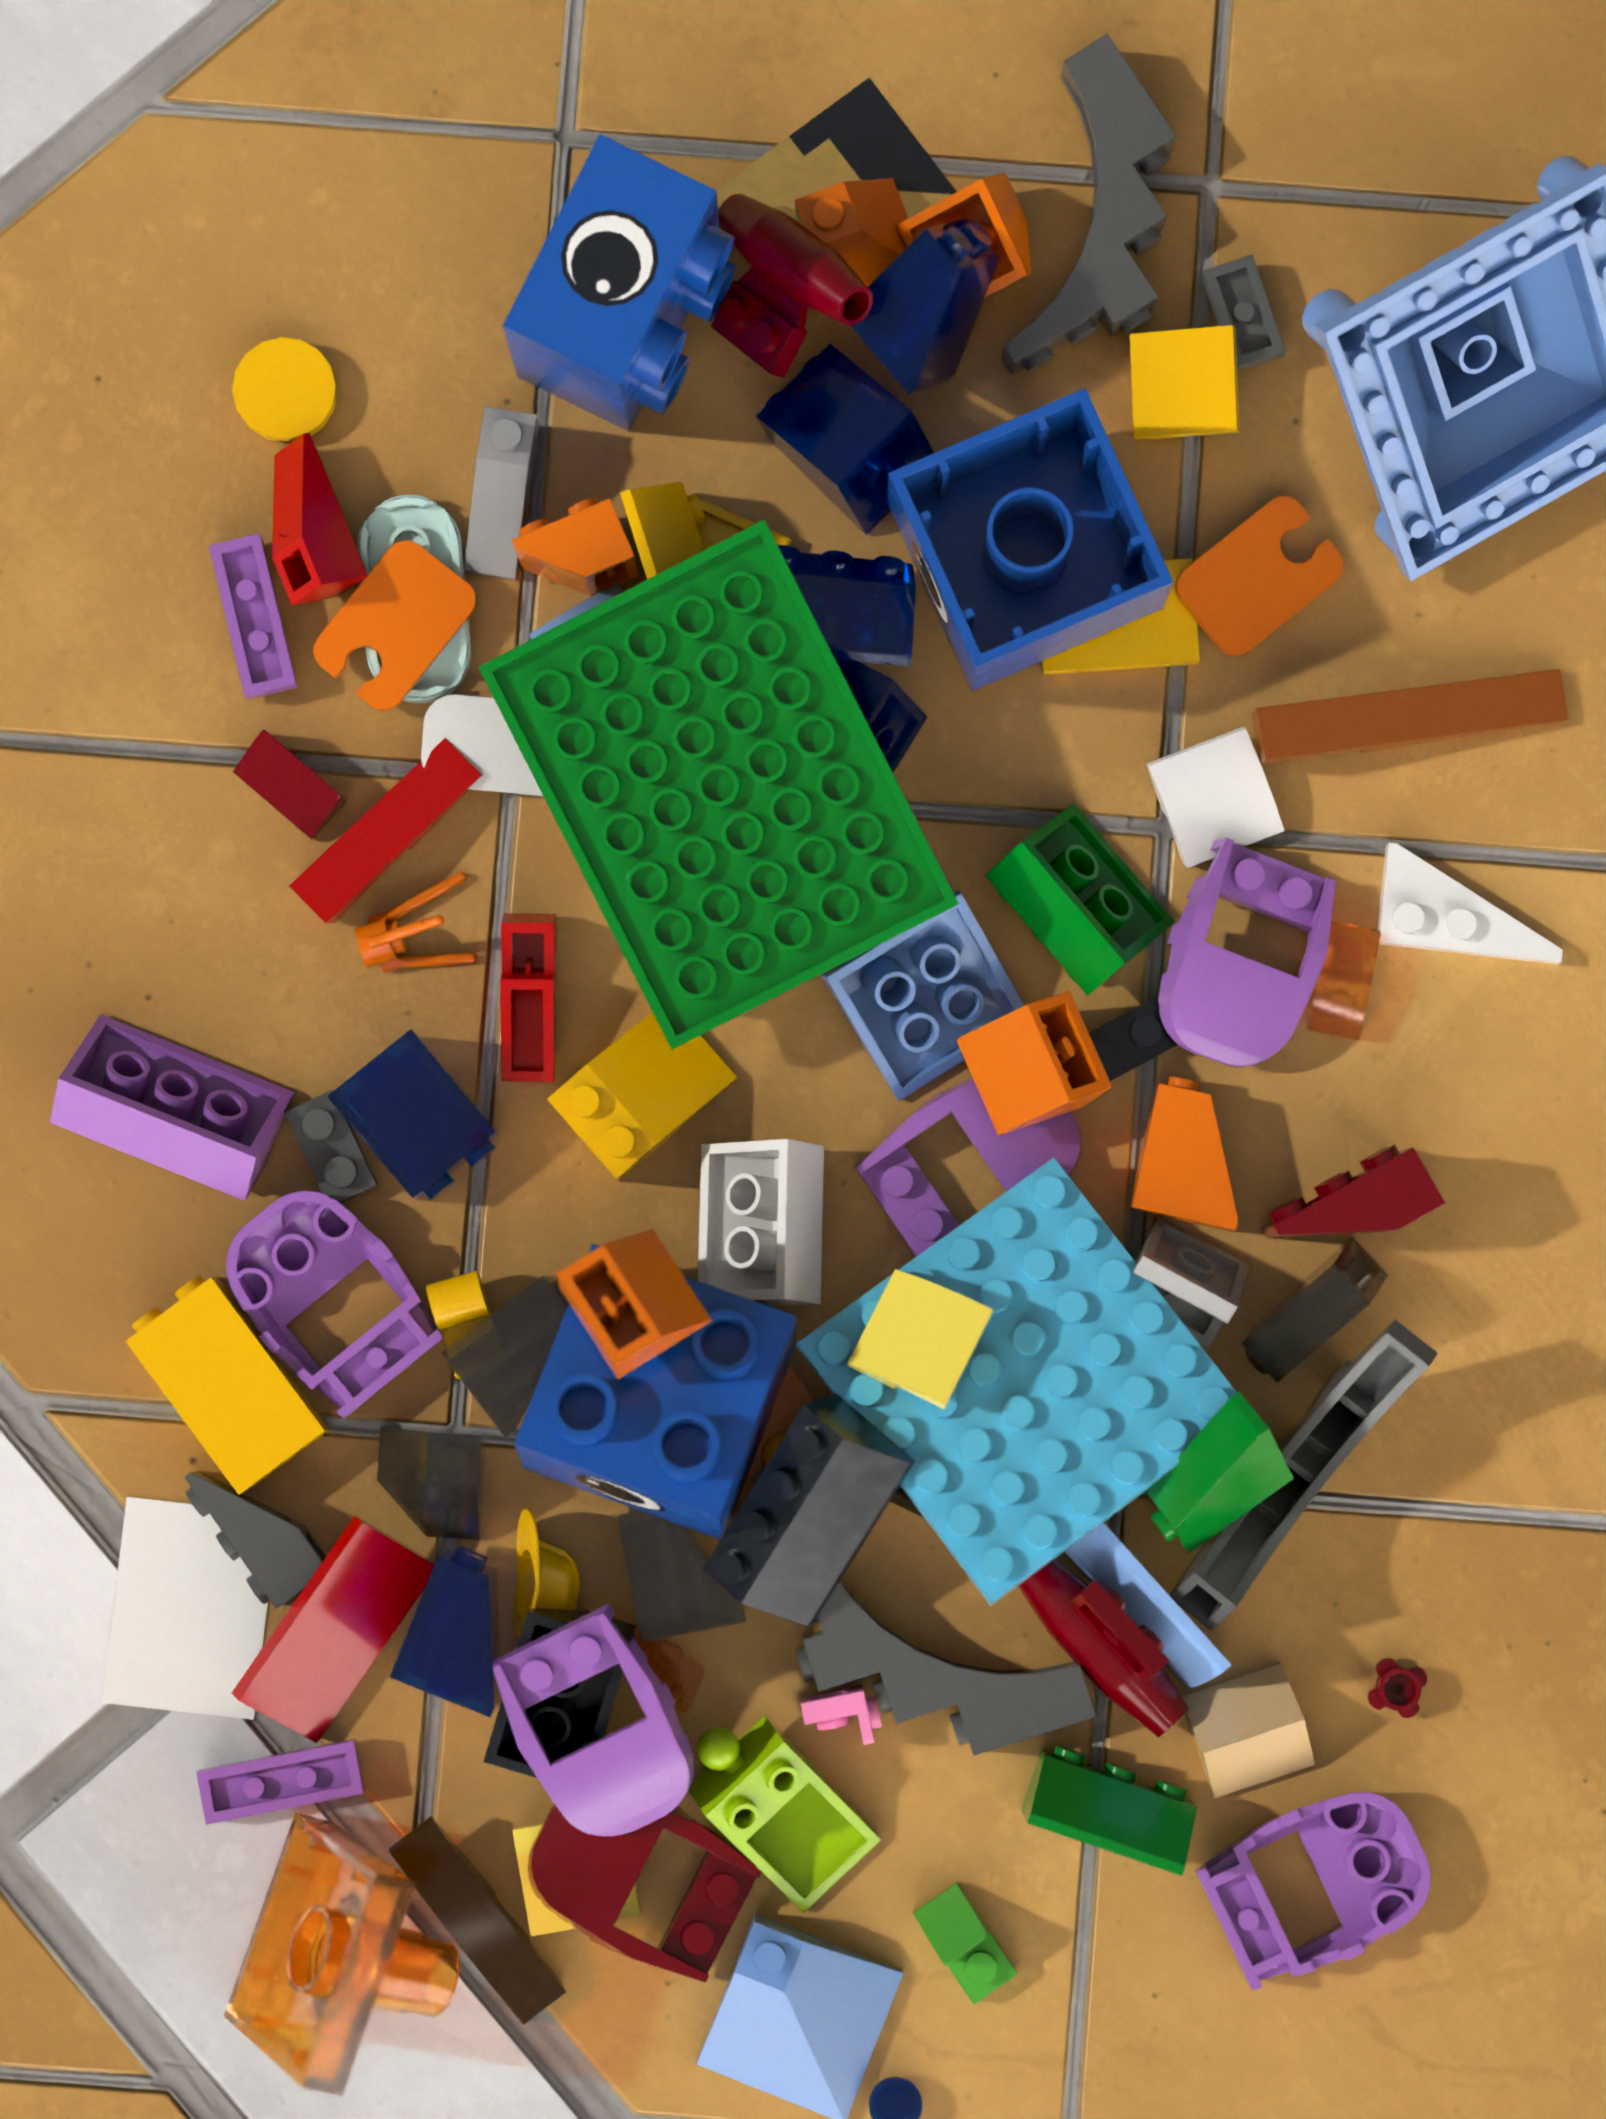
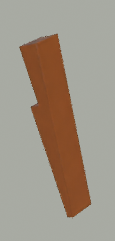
M1560 669L1259 707L1252 714L1261 765L1360 751L1361 753L1555 724L1569 720Z

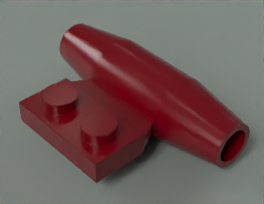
M734 194L722 203L718 210L719 228L735 237L733 245L752 268L738 281L733 280L710 327L769 374L785 378L808 333L805 329L808 308L842 324L851 326L858 324L868 315L873 304V294L839 252L787 213L744 194Z
M1053 1559L1018 1585L1050 1636L1076 1664L1080 1665L1081 1670L1108 1699L1155 1736L1160 1737L1189 1710V1707L1163 1669L1169 1662L1168 1658L1161 1652L1164 1650L1163 1643L1152 1630L1144 1625L1138 1627L1124 1612L1127 1609V1605L1113 1588L1108 1585L1102 1587L1096 1580L1088 1585L1057 1559Z

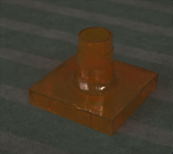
M295 1812L224 2017L300 2086L306 2089L342 2096L372 2009L402 2014L411 2012L428 2017L440 2015L449 2005L457 1986L459 1976L458 1952L450 1942L429 1938L424 1933L401 1927L416 1882L334 1822Z

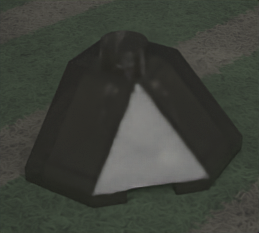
M381 1427L377 1481L426 1537L480 1539L487 1434Z

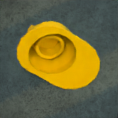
M525 1508L521 1512L518 1521L516 1540L517 1584L512 1609V1627L516 1638L521 1636L529 1608L575 1610L580 1588L579 1572L574 1560L566 1551L538 1540L533 1513L529 1508Z

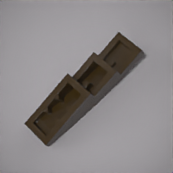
M432 1816L389 1848L392 1857L434 1914L523 2025L566 1993L563 1982L532 1947L528 1935L497 1900L493 1888Z

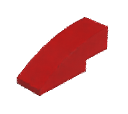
M504 913L501 921V1081L554 1082L557 914Z

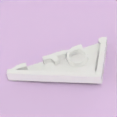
M1389 842L1386 844L1376 944L1550 964L1562 962L1563 949L1398 843Z

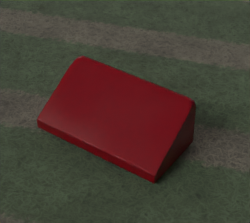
M265 729L255 738L233 771L234 774L311 840L317 836L346 802L342 795Z

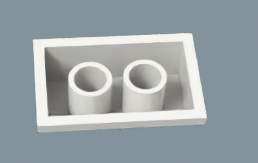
M792 1139L701 1144L699 1282L764 1305L821 1304L824 1146Z

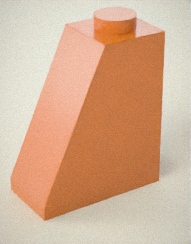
M1170 1076L1168 1085L1158 1083L1154 1086L1128 1209L1230 1232L1236 1231L1238 1216L1211 1094L1199 1092V1082Z

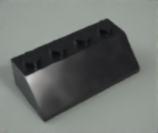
M837 1393L804 1404L703 1570L743 1605L805 1626L813 1624L915 1463V1460Z

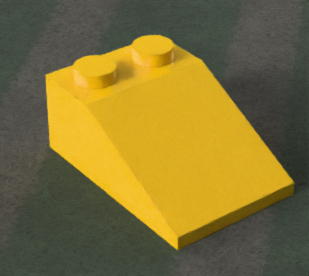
M651 1012L586 1064L549 1096L547 1100L609 1172L620 1181L738 1077L702 1036L672 1050L653 1012Z

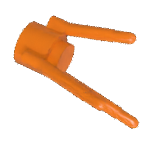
M459 872L384 913L368 917L369 924L355 928L358 948L366 967L369 968L381 964L384 973L399 968L475 963L477 956L474 953L399 956L398 953L407 951L405 937L442 925L444 918L441 915H436L404 926H400L398 921L393 922L466 881L467 875L464 872Z

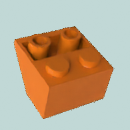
M596 497L580 501L568 509L569 516L552 523L549 522L548 518L533 521L519 530L521 536L512 539L523 570L589 596L596 595L617 583L622 584L639 576L635 556L610 498L602 502H598Z
M1070 991L1027 1004L956 1040L998 1136L1083 1108L1112 1088V1084Z
M653 1229L603 1244L556 1273L560 1290L617 1379L625 1376L711 1322V1318Z

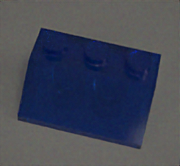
M778 545L835 659L911 666L916 598L913 564L905 563L903 560L893 556H879L872 560L853 558L848 553L836 550L826 551L823 554L800 552L791 546Z

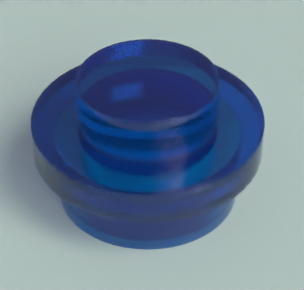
M893 2076L881 2080L873 2088L869 2097L871 2117L873 2119H919L922 2112V2098L918 2088L910 2080L903 2077Z

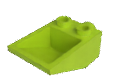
M766 1715L739 1740L732 1731L724 1727L711 1728L700 1737L697 1753L701 1762L708 1769L691 1784L688 1791L704 1816L803 1913L881 1841L877 1833Z

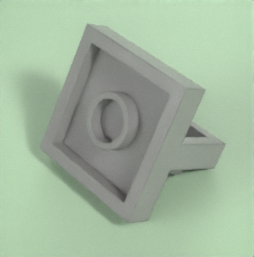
M1157 1215L1147 1232L1140 1252L1134 1260L1137 1264L1133 1273L1151 1282L1197 1342L1209 1348L1223 1322L1228 1324L1238 1308L1250 1265Z

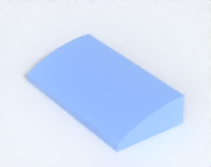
M1104 1522L1064 1551L1090 1582L1096 1580L1102 1587L1108 1585L1122 1597L1127 1605V1609L1124 1612L1138 1627L1144 1625L1158 1636L1164 1645V1650L1161 1652L1169 1660L1166 1666L1186 1688H1193L1206 1683L1231 1666L1230 1662Z

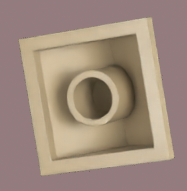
M1280 1662L1181 1695L1189 1707L1186 1716L1214 1798L1315 1765L1304 1716Z

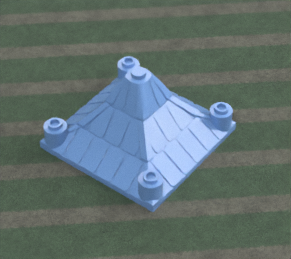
M1562 156L1554 159L1545 167L1539 177L1537 190L1541 202L1532 204L1509 217L1499 226L1486 230L1467 241L1460 248L1449 251L1426 264L1423 269L1412 272L1389 285L1379 294L1372 295L1358 304L1344 292L1338 289H1328L1314 296L1305 307L1302 317L1303 328L1327 352L1347 413L1350 416L1356 439L1364 456L1365 465L1376 491L1381 511L1378 513L1374 524L1375 534L1396 556L1401 572L1410 581L1415 580L1606 471V167L1601 163L1589 168L1574 156Z

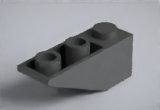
M201 1471L188 1474L185 1477L191 1486L186 1491L188 1499L202 1517L210 1513L221 1532L216 1534V1538L226 1554L233 1561L240 1557L252 1575L247 1577L246 1580L256 1597L263 1604L271 1601L277 1609L301 1593L326 1557L306 1526L245 1494L238 1495L234 1488Z

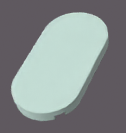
M401 495L390 498L376 507L375 511L370 514L369 518L362 525L358 535L357 550L367 574L371 572L392 545L399 541L408 540L422 546L466 581L462 538L456 522L444 508L438 506L437 503L419 495ZM469 619L403 701L416 704L434 702L452 693L462 683L469 670L472 656ZM366 647L367 662L375 678L381 670L382 660L377 651Z

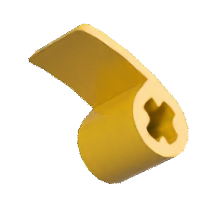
M476 1270L426 1285L432 1314L439 1331L442 1330L455 1378L462 1379L504 1366V1353L479 1272Z

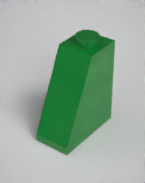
M1240 1392L1233 1395L1181 1452L1179 1464L1147 1491L1157 1510L1149 1515L1152 1522L1167 1542L1176 1537L1188 1553L1294 1479L1270 1429Z

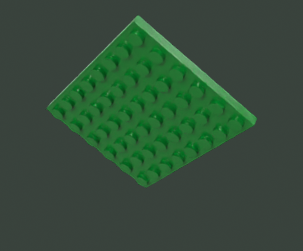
M765 520L740 531L478 667L672 1050L959 905Z

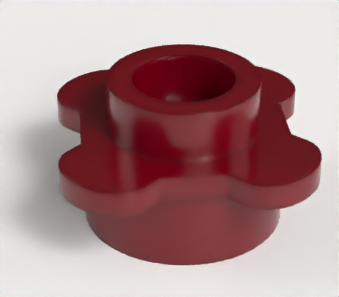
M1391 1658L1380 1660L1376 1665L1377 1681L1375 1688L1368 1692V1702L1377 1710L1386 1707L1398 1711L1399 1715L1403 1718L1415 1716L1419 1711L1418 1701L1421 1696V1688L1427 1684L1425 1671L1417 1666L1410 1669L1398 1666L1395 1660ZM1395 1683H1400L1402 1685V1691L1400 1693H1395L1393 1691V1685Z

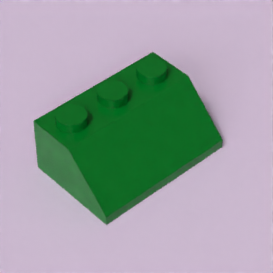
M1074 803L1021 841L985 875L997 889L999 895L1011 905L1031 929L1033 935L1045 945L1065 969L1067 975L1080 986L1087 996L1175 923Z
M1056 1745L1054 1753L1041 1749L1021 1809L1028 1824L1180 1876L1183 1875L1197 1806L1194 1802L1186 1799L1187 1789L1163 1780H1157L1155 1788L1136 1782L1137 1772L1107 1762L1105 1770L1084 1764L1087 1757L1085 1754L1063 1746Z

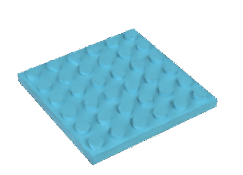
M1054 1157L899 1269V1271L938 1284L993 1309L992 1316L945 1409L898 1386L895 1390L847 1366L892 1275L797 1343L798 1350L832 1395L837 1393L915 1460L900 1486L990 1606L1136 1499L1179 1464L1181 1452L1222 1406L1237 1393L1155 1286L1148 1280L1133 1273L1137 1263Z

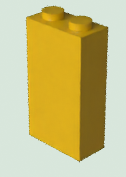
M199 1275L174 1293L179 1301L162 1313L156 1307L134 1322L132 1327L136 1333L125 1342L238 1495L247 1493L331 1429L276 1354H272L259 1338L261 1334L218 1277H210L204 1281Z

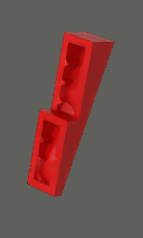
M444 738L431 751L424 768L420 761L295 879L289 887L325 923H335L407 849H412L470 790L468 788L482 774Z

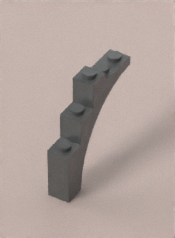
M1108 33L1066 59L1063 63L1060 77L1079 111L1091 150L1094 197L1090 229L1082 254L1062 290L1036 321L1004 345L1001 359L1012 375L1023 368L1028 373L1041 368L1054 357L1051 350L1067 340L1072 345L1083 341L1097 330L1098 327L1095 322L1098 320L1111 337L1124 329L1126 334H1130L1141 328L1153 317L1150 311L1154 309L1158 295L1129 251L1133 250L1136 255H1139L1150 249L1162 238L1159 232L1163 230L1167 215L1139 175V172L1142 171L1145 176H1148L1163 167L1171 159L1168 153L1172 151L1176 135Z
M1394 1319L1352 1362L1348 1360L1322 1386L1299 1424L1278 1444L1279 1450L1294 1479L1204 1542L1173 1589L1170 1597L1209 1630L1215 1628L1238 1606L1272 1553L1332 1474L1384 1413L1430 1367L1438 1353Z
M841 1580L814 1621V1623L820 1622L822 1630L804 1635L803 1643L805 1649L796 1651L805 1682L815 1679L818 1691L880 1672L882 1680L873 1683L882 1714L892 1711L896 1724L957 1705L959 1712L950 1715L959 1746L969 1743L974 1756L1096 1717L1081 1667L1074 1661L1040 1669L993 1670L952 1662L915 1647L880 1624L850 1594Z

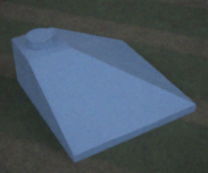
M959 891L953 892L959 905L820 975L898 1101L965 1060L956 1041L959 1037L1025 1006Z
M755 1912L696 2064L829 2118L847 2119L903 1976V1971Z

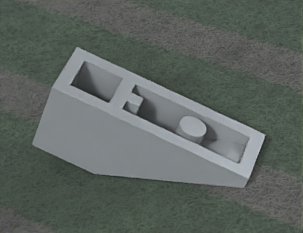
M484 407L475 464L464 564L465 573L516 581L519 559L512 539L521 536L519 530L525 526L541 430L536 414Z

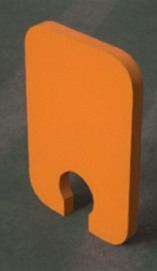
M1278 496L1270 500L1184 569L1177 577L1175 592L1178 599L1216 647L1225 655L1239 657L1248 653L1335 583L1342 574L1344 568L1343 559L1328 538L1313 549L1312 556L1304 563H1294L1283 556L1280 549L1282 535L1289 530L1298 529L1311 518L1294 498Z
M408 540L396 542L387 550L368 574V577L363 580L318 636L313 648L315 660L322 669L337 679L346 668L347 659L355 649L368 647L377 651L382 660L381 670L374 679L366 681L356 695L378 711L392 710L404 700L472 615L476 608L477 598L469 583L419 544Z

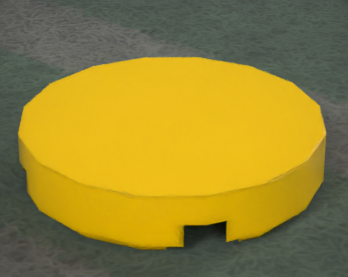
M279 337L263 341L244 355L235 370L232 393L236 409L253 432L269 441L288 442L296 440L304 433H310L311 436L326 425L335 410L337 399L336 380L331 365L317 348L300 339Z

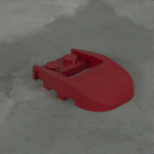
M554 1803L531 1847L528 1859L529 1880L537 1898L541 1900L547 1909L563 1921L570 1923L588 1936L590 1941L631 1959L705 1983L709 1977L708 1972L756 1878H759L762 1873L750 1860L727 1844L724 1839L683 1812L679 1807H676L662 1818L630 1833L618 1836H596L575 1828L565 1819ZM664 1828L706 1850V1853L661 1942L656 1948L615 1927L614 1924Z

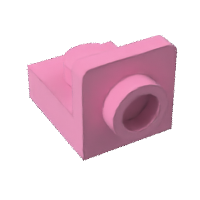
M863 1685L800 1697L805 1725L816 1723L817 1730H829L849 1724L847 1716L858 1714L863 1744L867 1745L874 1743L872 1730L882 1728L876 1696L865 1698Z

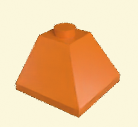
M1006 173L982 178L897 224L899 232L941 320L1031 274L1028 220Z
M893 178L842 182L794 200L798 222L839 252L871 290L873 297L922 279L897 227V224L908 219Z

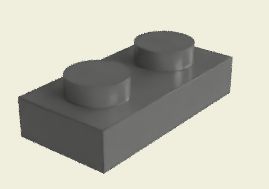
M1253 254L1203 270L1201 277L1218 326L1233 325L1236 328L1237 372L1283 357L1285 349Z
M330 1090L284 1112L323 1194L343 1203L379 1186L335 1091Z

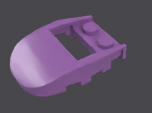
M1223 838L1213 842L1210 850L1216 852V855L1207 874L1196 877L1187 895L1189 900L1178 923H1174L1167 942L1168 945H1171L1167 972L1162 973L1158 997L1159 1014L1165 1030L1180 1047L1229 1067L1245 1068L1258 1065L1281 1050L1291 1038L1305 1010L1327 958L1336 880L1330 877H1320L1235 844L1234 840L1230 838ZM1218 897L1309 932L1307 947L1298 976H1293L1205 942Z
M971 1076L969 1079L945 1091H940L924 1102L925 1104L891 1132L855 1168L917 1257L957 1228L959 1224L904 1144L952 1113L1006 1192L1053 1157L1070 1177L1080 1159L1082 1147L1081 1134L1072 1112H1068L998 1136Z
M298 1191L277 1199L248 1222L236 1234L229 1247L226 1259V1273L230 1288L243 1311L247 1310L261 1334L259 1338L272 1354L276 1353L310 1389L317 1388L339 1408L336 1412L343 1419L443 1339L404 1270L381 1239H378L348 1209L326 1194L314 1191ZM368 1259L403 1303L321 1369L287 1324Z
M609 1604L493 1660L492 1666L518 1749L565 1819L575 1828L596 1836H618L630 1833L667 1815L683 1800L694 1776L693 1753L686 1732L681 1730L674 1710L675 1700L666 1683L662 1684L647 1663V1656L634 1639L627 1642L611 1621L615 1612ZM619 1663L646 1717L551 1763L525 1714V1709Z
M1369 1792L1341 1794L1295 1809L1285 1815L1261 1823L1195 1870L1252 1990L1262 1988L1260 1980L1287 1972H1290L1293 1977L1316 1971L1315 1968L1341 1959L1348 1961L1364 1953V1947L1385 1933L1391 1935L1415 1917L1416 1913L1422 1909L1428 1897L1431 1882L1428 1860L1407 1816L1389 1799ZM1297 1831L1342 1926L1292 1950L1247 1854Z

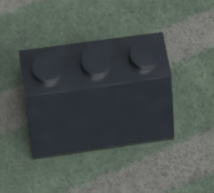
M529 1608L517 1648L591 1612L587 1610ZM612 1618L611 1621L627 1642L633 1640L637 1625ZM619 1663L525 1709V1714L551 1763L603 1738L623 1673ZM501 1700L483 1762L537 1778L518 1749L503 1700Z

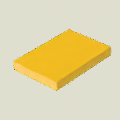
M1192 558L1164 560L1172 577L1173 584L1163 609L1042 661L1043 674L1199 664L1197 622L1180 602L1175 592L1177 577L1193 563Z

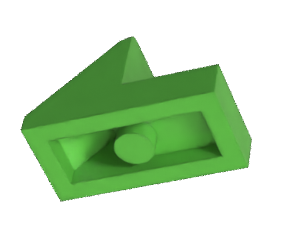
M957 1882L913 1912L944 1966L949 1967L973 2004H976L1018 1974Z

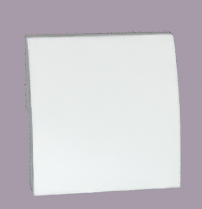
M1244 726L1146 764L1161 810L1167 816L1182 863L1186 868L1213 859L1216 852L1211 851L1210 848L1215 840L1230 838L1234 840L1235 844L1244 847L1285 831L1261 763Z

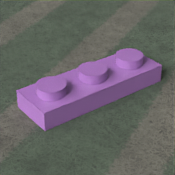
M258 533L209 545L245 698L249 700L298 688L262 536Z
M356 1739L199 1769L196 1772L206 1825L359 1795L366 1791Z

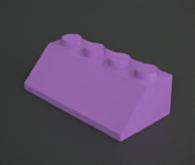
M100 1014L58 1078L50 1123L246 1201L265 1168L286 1115L284 1112L288 1111L292 1102L294 1091Z

